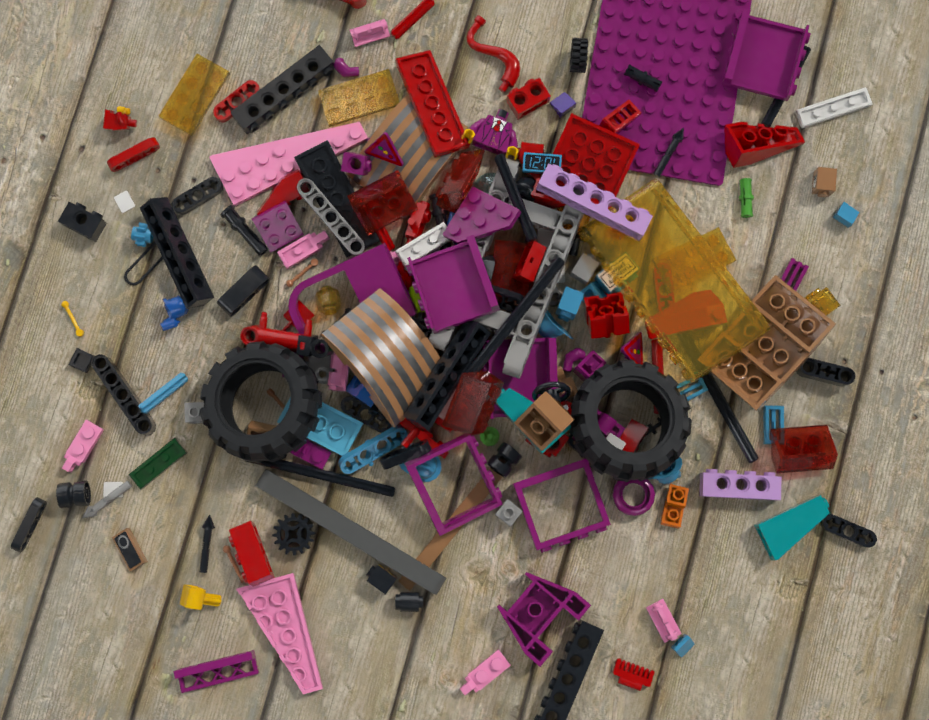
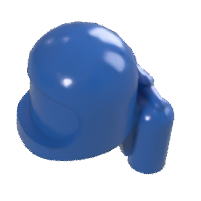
M180 295L168 300L166 298L162 299L168 317L160 323L162 331L177 327L180 321L176 319L188 313L189 309H186Z

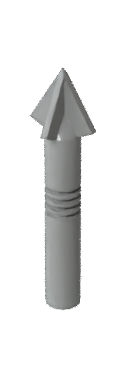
M126 481L108 494L107 497L105 496L93 506H88L82 518L97 516L99 510L132 487L130 482Z

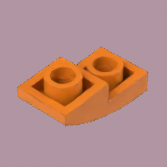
M673 484L669 485L662 512L661 525L677 529L681 527L689 488Z

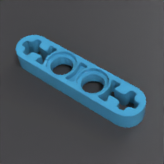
M401 425L387 429L343 455L338 462L340 469L345 474H351L400 446L408 435L407 431ZM397 432H400L399 438L396 437ZM385 440V447L377 448L378 442ZM368 450L370 452L367 458H360L362 451ZM349 461L351 466L347 467L345 463Z

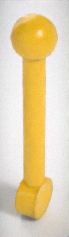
M63 301L61 305L66 309L76 329V335L82 337L84 331L79 328L69 309L68 301Z

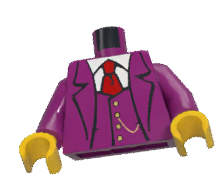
M503 109L498 110L496 117L487 115L486 119H479L469 129H466L461 139L464 137L469 138L468 143L472 142L473 146L493 154H504L506 158H508V155H513L514 160L517 159L518 142L516 132L512 129L513 124L506 121L509 113Z

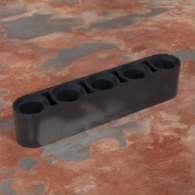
M102 354L94 356L91 361L93 369L134 429L143 435L153 434L156 430V423L149 413H142L138 407V413L134 416L131 414L132 407L139 406L141 401L112 359ZM105 359L106 365L104 368L100 369L99 363L101 360ZM112 375L117 376L114 384H110V377ZM126 390L128 393L127 398L122 400L120 394ZM145 421H148L149 428L148 430L143 431L142 424Z

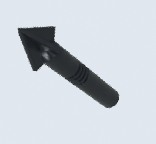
M684 128L673 134V140L654 171V176L658 178L661 176L678 144L682 143Z
M210 515L202 525L204 529V543L202 545L200 573H207L211 535L212 529L215 528Z

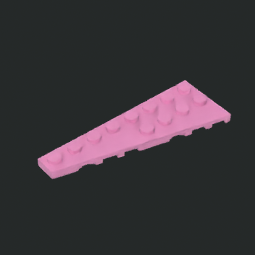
M356 122L219 153L209 158L235 207L275 187L278 181L285 175L297 169L301 174L302 172L294 158L295 156L326 140L329 141L337 156L367 141L368 137L361 123Z

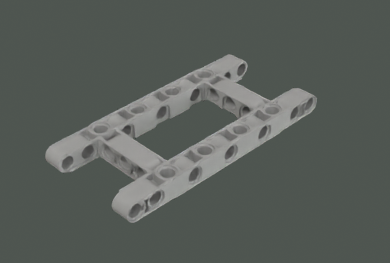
M506 158L516 183L520 162ZM497 170L488 194L513 206L500 172ZM573 190L576 195H582L580 190ZM522 199L532 225L536 226L537 229L542 228L554 232L535 280L536 283L551 264L549 262L551 259L558 256L566 262L584 213L568 205H565L563 212ZM566 224H570L573 228L570 230H566L563 228V226ZM496 232L484 239L475 238L482 258L488 252ZM564 265L542 292L546 297L543 300L536 299L507 336L512 338V341L504 359L505 364L502 373L518 379L521 377ZM500 310L472 321L479 322L487 330L497 332L510 316V313ZM458 325L435 334L432 331L429 338L432 346L445 351L451 343ZM525 328L532 330L530 335H523L521 332Z

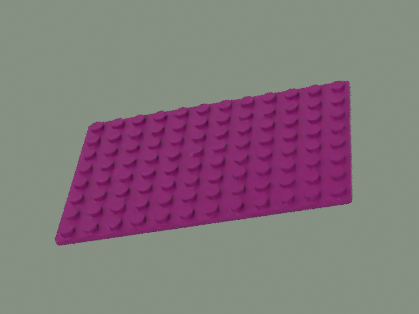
M602 0L582 118L600 125L604 117L627 100H630L640 110L641 115L618 133L640 144L629 171L653 175L673 140V134L684 128L682 143L678 144L661 176L715 186L723 184L727 161L724 126L725 124L733 123L738 89L722 85L740 15L743 9H751L752 0ZM629 64L643 72L647 71L650 76L663 81L658 91L655 92L643 84L639 85V82L625 76L624 73ZM625 108V110L631 116L632 114L630 113V111L627 108Z

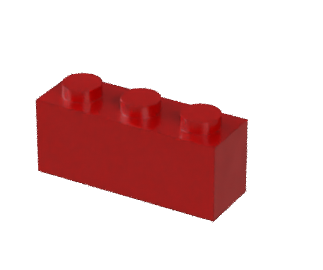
M250 520L229 529L231 536L228 538L231 546L236 548L237 554H235V558L244 570V572H241L244 582L254 587L275 578L256 525Z

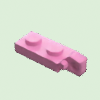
M326 231L318 235L315 232L312 234L308 233L277 253L288 270L323 248L322 244L330 238Z
M85 420L66 451L64 458L67 460L62 469L72 473L76 465L80 466L84 463L104 429L89 420Z
M498 649L468 673V676L465 677L467 683L460 687V690L466 695L471 690L477 692L483 689L510 667L511 664Z

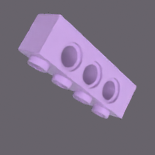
M706 469V473H700L699 496L781 500L782 477L776 476L774 472H764V476L756 475L755 471H744L743 475L737 474L736 470H725L724 474L717 473V469ZM719 478H722L725 481V487L723 489H720L717 486V480ZM738 479L744 482L742 490H739L736 486ZM758 480L762 481L764 485L761 491L756 488Z

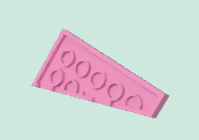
M294 573L270 579L254 587L248 585L237 588L236 590L242 596L262 631L288 668L301 692L307 694L323 689Z

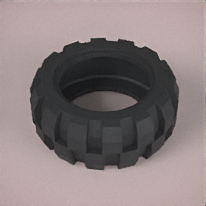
M264 341L250 342L246 348L241 349L237 346L225 353L227 359L221 364L216 362L208 372L211 375V379L208 385L203 384L200 399L204 401V407L200 409L203 425L209 429L208 435L217 446L226 450L227 453L249 462H275L286 458L287 453L292 450L297 452L307 443L305 438L310 431H315L320 420L317 417L318 409L322 408V392L318 390L317 384L319 381L313 369L305 363V360L289 348L276 343L270 345ZM275 371L282 373L289 384L291 393L290 406L286 416L275 428L266 433L258 435L244 434L236 424L233 415V401L237 390L246 379L259 372Z
M619 360L617 364H606L595 370L588 379H585L575 394L570 407L571 416L574 419L570 423V434L574 436L576 442L574 446L581 458L585 457L592 464L590 467L601 475L605 473L613 476V480L625 482L635 479L639 481L649 479L665 471L684 451L687 437L691 434L692 420L688 418L690 406L686 395H681L677 389L679 385L670 374L665 376L660 373L658 366L648 362H644L643 365L636 364L634 360ZM619 390L635 391L647 397L656 407L661 419V434L656 446L648 451L633 453L623 451L612 445L604 437L598 424L597 410L600 400L607 394Z

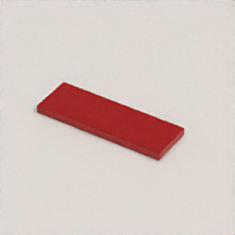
M431 50L396 58V66L434 158L468 149L470 143H468L467 137L461 139L464 133L463 126Z

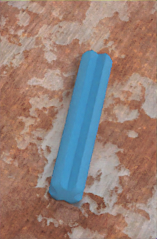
M179 373L139 404L140 411L147 414L188 382L187 376L184 373Z

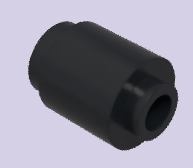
M400 592V594L395 595V610H400V612H419V608H423V596H419V592Z

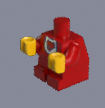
M118 106L116 114L115 111L105 109L103 128L116 131L130 130V127H137V120H133L128 116L130 115V108Z

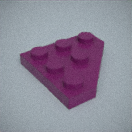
M472 186L442 235L457 244L466 242V237L473 234L475 238L481 239L493 235L494 232L511 229L520 216L521 211Z

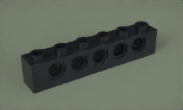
M319 44L230 112L246 134L254 133L259 129V125L265 121H270L279 110L286 109L289 103L294 99L300 98L305 90L309 87H315L322 77L329 76L334 71L333 60ZM312 66L318 67L314 72L309 70ZM298 77L304 78L300 83H296L295 79ZM284 88L289 89V91L286 94L280 93V91ZM267 100H274L273 104L265 105ZM253 111H259L257 116H250Z
M168 197L150 198L140 207V210L186 309L204 306L214 298V295Z
M476 321L462 324L405 412L404 418L416 427L427 431L430 430L462 380V375L472 364L491 333L484 326Z
M581 619L579 623H575L572 629L574 636L571 641L568 640L564 648L566 652L564 659L560 658L556 670H558L556 678L552 677L548 686L550 692L548 696L543 697L540 707H542L540 715L536 714L534 720H547L546 714L549 711L556 712L557 716L554 720L567 719L604 632L603 629ZM586 637L588 644L585 647H579V638ZM574 655L580 657V662L576 666L570 664V658ZM563 675H572V681L569 684L562 683ZM559 692L563 693L564 700L562 702H555L554 695Z

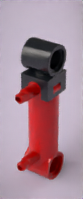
M261 312L259 325L245 327L240 334L241 341L245 345L250 342L262 341L270 345L276 343L289 348L292 352H297V355L308 357L313 355L316 358H324L334 352L323 337L318 339V335L312 334V320L309 319L306 320L304 334L267 328V312ZM251 331L254 332L255 339L251 337ZM321 343L325 346V352L320 348Z

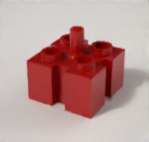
M621 292L606 294L604 298H599V295L583 298L584 316L591 339L610 338L611 333L614 335L630 333L629 313L627 307L624 306Z

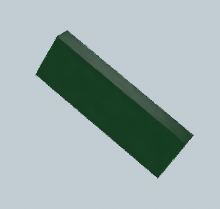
M173 438L133 470L129 476L139 489L142 490L186 455L187 452L178 440Z

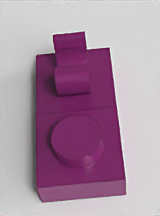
M308 440L297 452L293 450L289 452L320 469H324L332 452Z

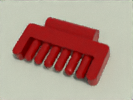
M617 658L612 673L619 676L617 683L641 691L642 685L651 686L655 672L653 670L649 671L648 668L644 672V667L640 668L639 665H636L635 668L634 663L630 667V662L626 663L625 660H622L621 663V659Z

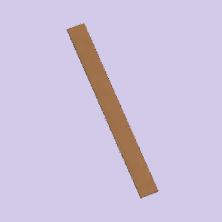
M490 468L489 470H491L495 478L493 484L496 486L502 477ZM483 479L477 483L450 518L484 501L489 491ZM463 525L441 536L437 532L416 560L430 567ZM403 575L398 580L409 591L416 584Z

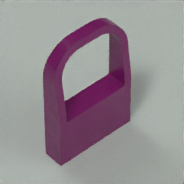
M386 243L302 281L294 288L289 299L290 316L298 333L304 334L305 323L298 310L300 294L305 288L341 271H345L360 303L380 288L394 299L410 317L417 314V310ZM321 343L320 348L325 352V346Z

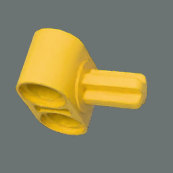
M183 584L179 604L186 608L202 610L203 605L218 607L222 600L221 595L205 593L206 590L201 587Z

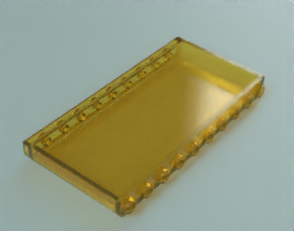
M655 178L624 198L631 202L632 206L638 209H646L653 216L640 241L596 219H592L580 227L579 236L584 243L587 242L590 245V251L594 257H599L602 261L601 266L607 273H611L614 284L618 288H622L625 299L629 303L632 302L636 307L635 312L637 315L645 319L648 330L652 334L655 333L659 338V345L663 349H667L670 353L671 361L675 365L678 364L682 369V376L693 384L768 333L770 326L661 182ZM614 207L609 208L610 212H617ZM625 216L628 221H634L632 216Z

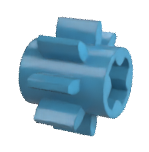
M139 222V227L134 226L132 229L131 239L135 241L137 246L146 247L147 243L153 242L154 238L146 223Z

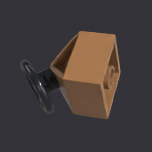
M547 382L537 386L532 392V398L535 402L514 422L541 451L574 420L561 405V402L565 401L571 394L570 387L563 382ZM558 387L556 389L547 390V388Z

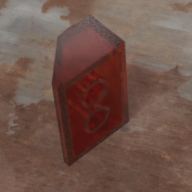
M484 150L463 152L458 159H454L451 165V173L447 172L443 180L444 186H440L437 190V206L453 213L457 212L479 174L485 153Z
M399 170L347 196L367 235L418 210Z
M495 240L493 255L495 265L491 285L519 293L525 297L533 287L534 281L524 284L512 278L526 246L525 243ZM495 293L497 301H501V295Z
M489 371L462 373L442 425L469 435L484 433L497 399L501 394L504 382Z
M827 425L770 429L771 459L776 474L834 469L838 453Z

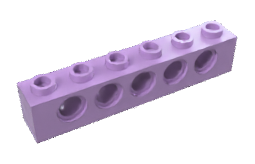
M548 163L536 190L638 241L644 236L653 217L646 209H638L632 206V203L628 200H621L615 197L612 192L603 191L597 188L594 183L585 182L576 174H569L563 171L560 166ZM556 181H562L565 186H558ZM573 190H580L582 195H576ZM590 198L598 199L599 204L592 203ZM609 206L614 207L617 212H616V213L610 212L609 209H608V207H609ZM625 216H632L634 221H628Z

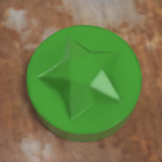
M486 427L482 430L480 439L484 445L494 446L499 441L500 435L496 428Z

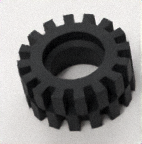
M572 38L570 72H586L588 57L587 38Z

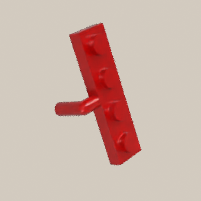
M406 418L399 423L410 432L401 443L406 449L416 437L420 441L427 439L432 449L444 444L441 441L436 443L431 439L433 435L429 431H421ZM446 451L439 456L445 460L449 452Z

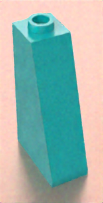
M508 388L506 391L502 389L495 395L497 399L494 402L513 424L534 403L511 388ZM569 424L543 451H541L520 429L519 431L530 441V443L540 452V454H543L564 433H566L571 428V426Z
M821 495L814 496L754 524L770 560L776 561L780 559L830 513L828 510L829 504L824 497L822 498Z

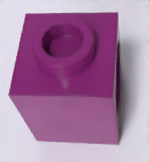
M344 152L341 171L368 175L372 168L371 156ZM356 159H359L361 162L359 169L355 167Z

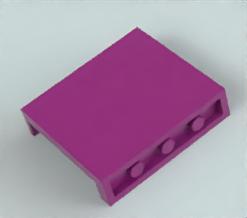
M743 9L722 85L788 101L791 96L795 95L797 85L794 83L796 78H799L802 70L799 64L805 58L806 50H804V45L808 44L811 33L808 32L810 25H806L805 29L751 16V10Z
M474 234L467 236L466 242L413 261L410 257L407 258L409 265H406L410 276H414L415 282L412 283L416 294L419 293L421 300H418L421 311H425L427 315L424 318L427 329L431 328L434 334L500 311Z
M535 338L519 379L502 373L505 364L504 359L512 339H505L482 368V374L485 376L483 394L486 395L483 411L484 414H487V418L507 417L494 403L497 399L495 395L502 389L506 391L508 388H511L530 401L535 402L532 398V392L537 386L547 382H558L556 338ZM486 340L485 344L481 348V351L484 349V347L488 344L490 340ZM558 387L547 388V390L556 389Z

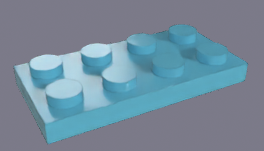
M291 396L285 408L283 409L277 423H280L286 416L290 406ZM322 402V408L318 409L317 417L320 418L314 432L310 431L306 438L343 456L350 451L364 423Z

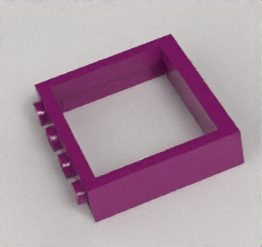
M468 432L432 449L423 456L404 463L439 536L503 505L500 499L503 497L498 487L495 488L493 484L495 478L491 470L487 471L484 465L487 461L483 453L479 454L476 448L479 444L475 437H471ZM466 442L491 498L442 522L416 466Z
M586 458L513 483L536 550H541V553L551 550V545L559 543V546L571 543V538L577 537L580 540L588 537V532L595 530L596 533L607 530L606 526L611 525ZM584 468L602 521L540 543L522 489Z

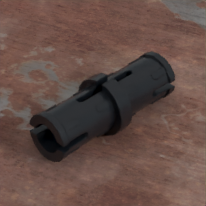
M629 64L624 73L625 76L639 82V85L643 84L655 92L658 91L663 82L650 76L647 71L643 72Z

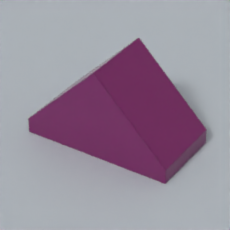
M592 350L575 367L573 372L582 381H585L595 370L604 366L607 362Z

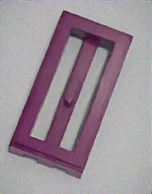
M791 258L780 279L784 281L792 265H795L796 267L787 282L791 286L799 268L802 269L793 286V289L797 291L809 266L803 265L802 262H797L796 259Z

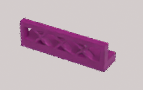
M251 650L180 668L173 672L175 679L179 680L181 693L259 674L255 651ZM251 660L253 671L245 672L240 668L243 662ZM230 665L235 668L232 676L227 677L220 673L225 666ZM211 670L216 674L212 681L208 682L201 678L205 671ZM192 675L197 679L193 686L185 687L183 677Z

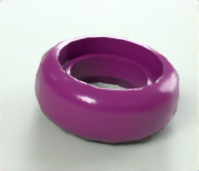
M635 479L628 482L617 480L613 487L612 497L619 511L625 515L638 516L650 510L654 503L655 491L649 479L642 481ZM628 484H638L644 490V500L638 506H630L623 499V490Z

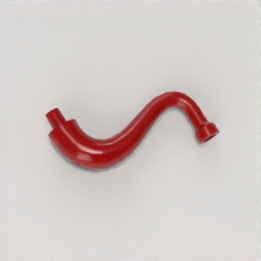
M477 15L474 19V24L467 33V43L473 50L496 57L505 64V73L501 78L503 83L499 87V90L505 93L508 87H514L520 76V62L516 55L505 48L480 44L474 40V35L478 29L486 23L483 17Z

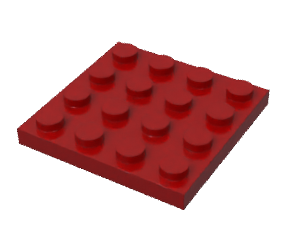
M571 113L553 154L562 155L561 168L563 171L569 174H576L581 180L594 183L597 188L603 191H610L616 197L640 144ZM560 180L556 181V183L565 185V184H564L562 181H560ZM590 198L592 203L599 204L598 199Z

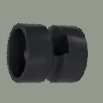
M503 442L496 450L497 455H492L486 464L506 479L512 471V466H516L519 463L522 455L509 444Z
M77 481L73 485L70 482L59 483L56 489L58 506L61 509L71 508L74 504L76 506H89L91 490L88 481Z

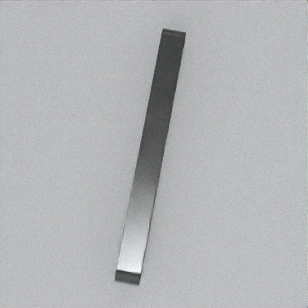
M265 469L255 485L435 595L438 594L447 579Z

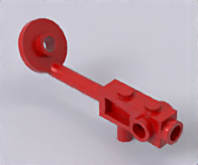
M426 201L417 202L415 208H412L410 211L408 227L405 232L406 244L421 236L426 222L431 220L430 204ZM399 260L397 269L407 290H409V287H412L413 278L405 270L401 260Z

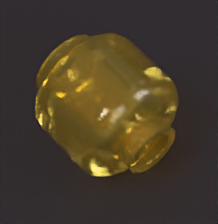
M323 286L315 294L317 309L324 315H333L341 308L340 294L336 288Z

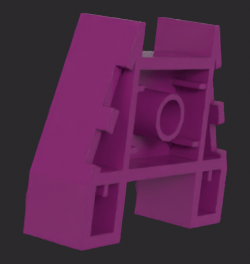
M526 572L525 575L533 582L508 611L500 604L497 608L524 653L541 667L553 650L538 637L562 608H565L579 621L591 605L578 593Z

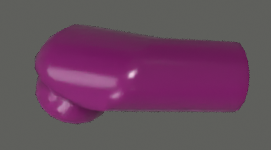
M343 58L335 59L334 68L341 76H359V67H349Z
M575 348L565 355L563 371L571 372L573 362L578 359L583 360L586 356L585 351L581 348Z

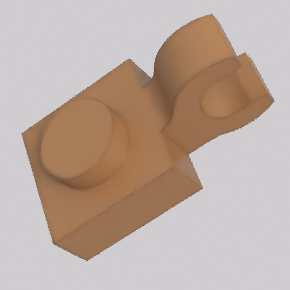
M557 367L558 382H563L570 387L571 394L568 398L575 396L578 390L572 376L566 378L562 367Z

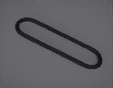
M155 241L125 272L124 278L129 285H138L139 283H141L143 279L163 260V257H161L139 279V281L132 283L128 280L127 275L129 271L151 250V248L156 244Z

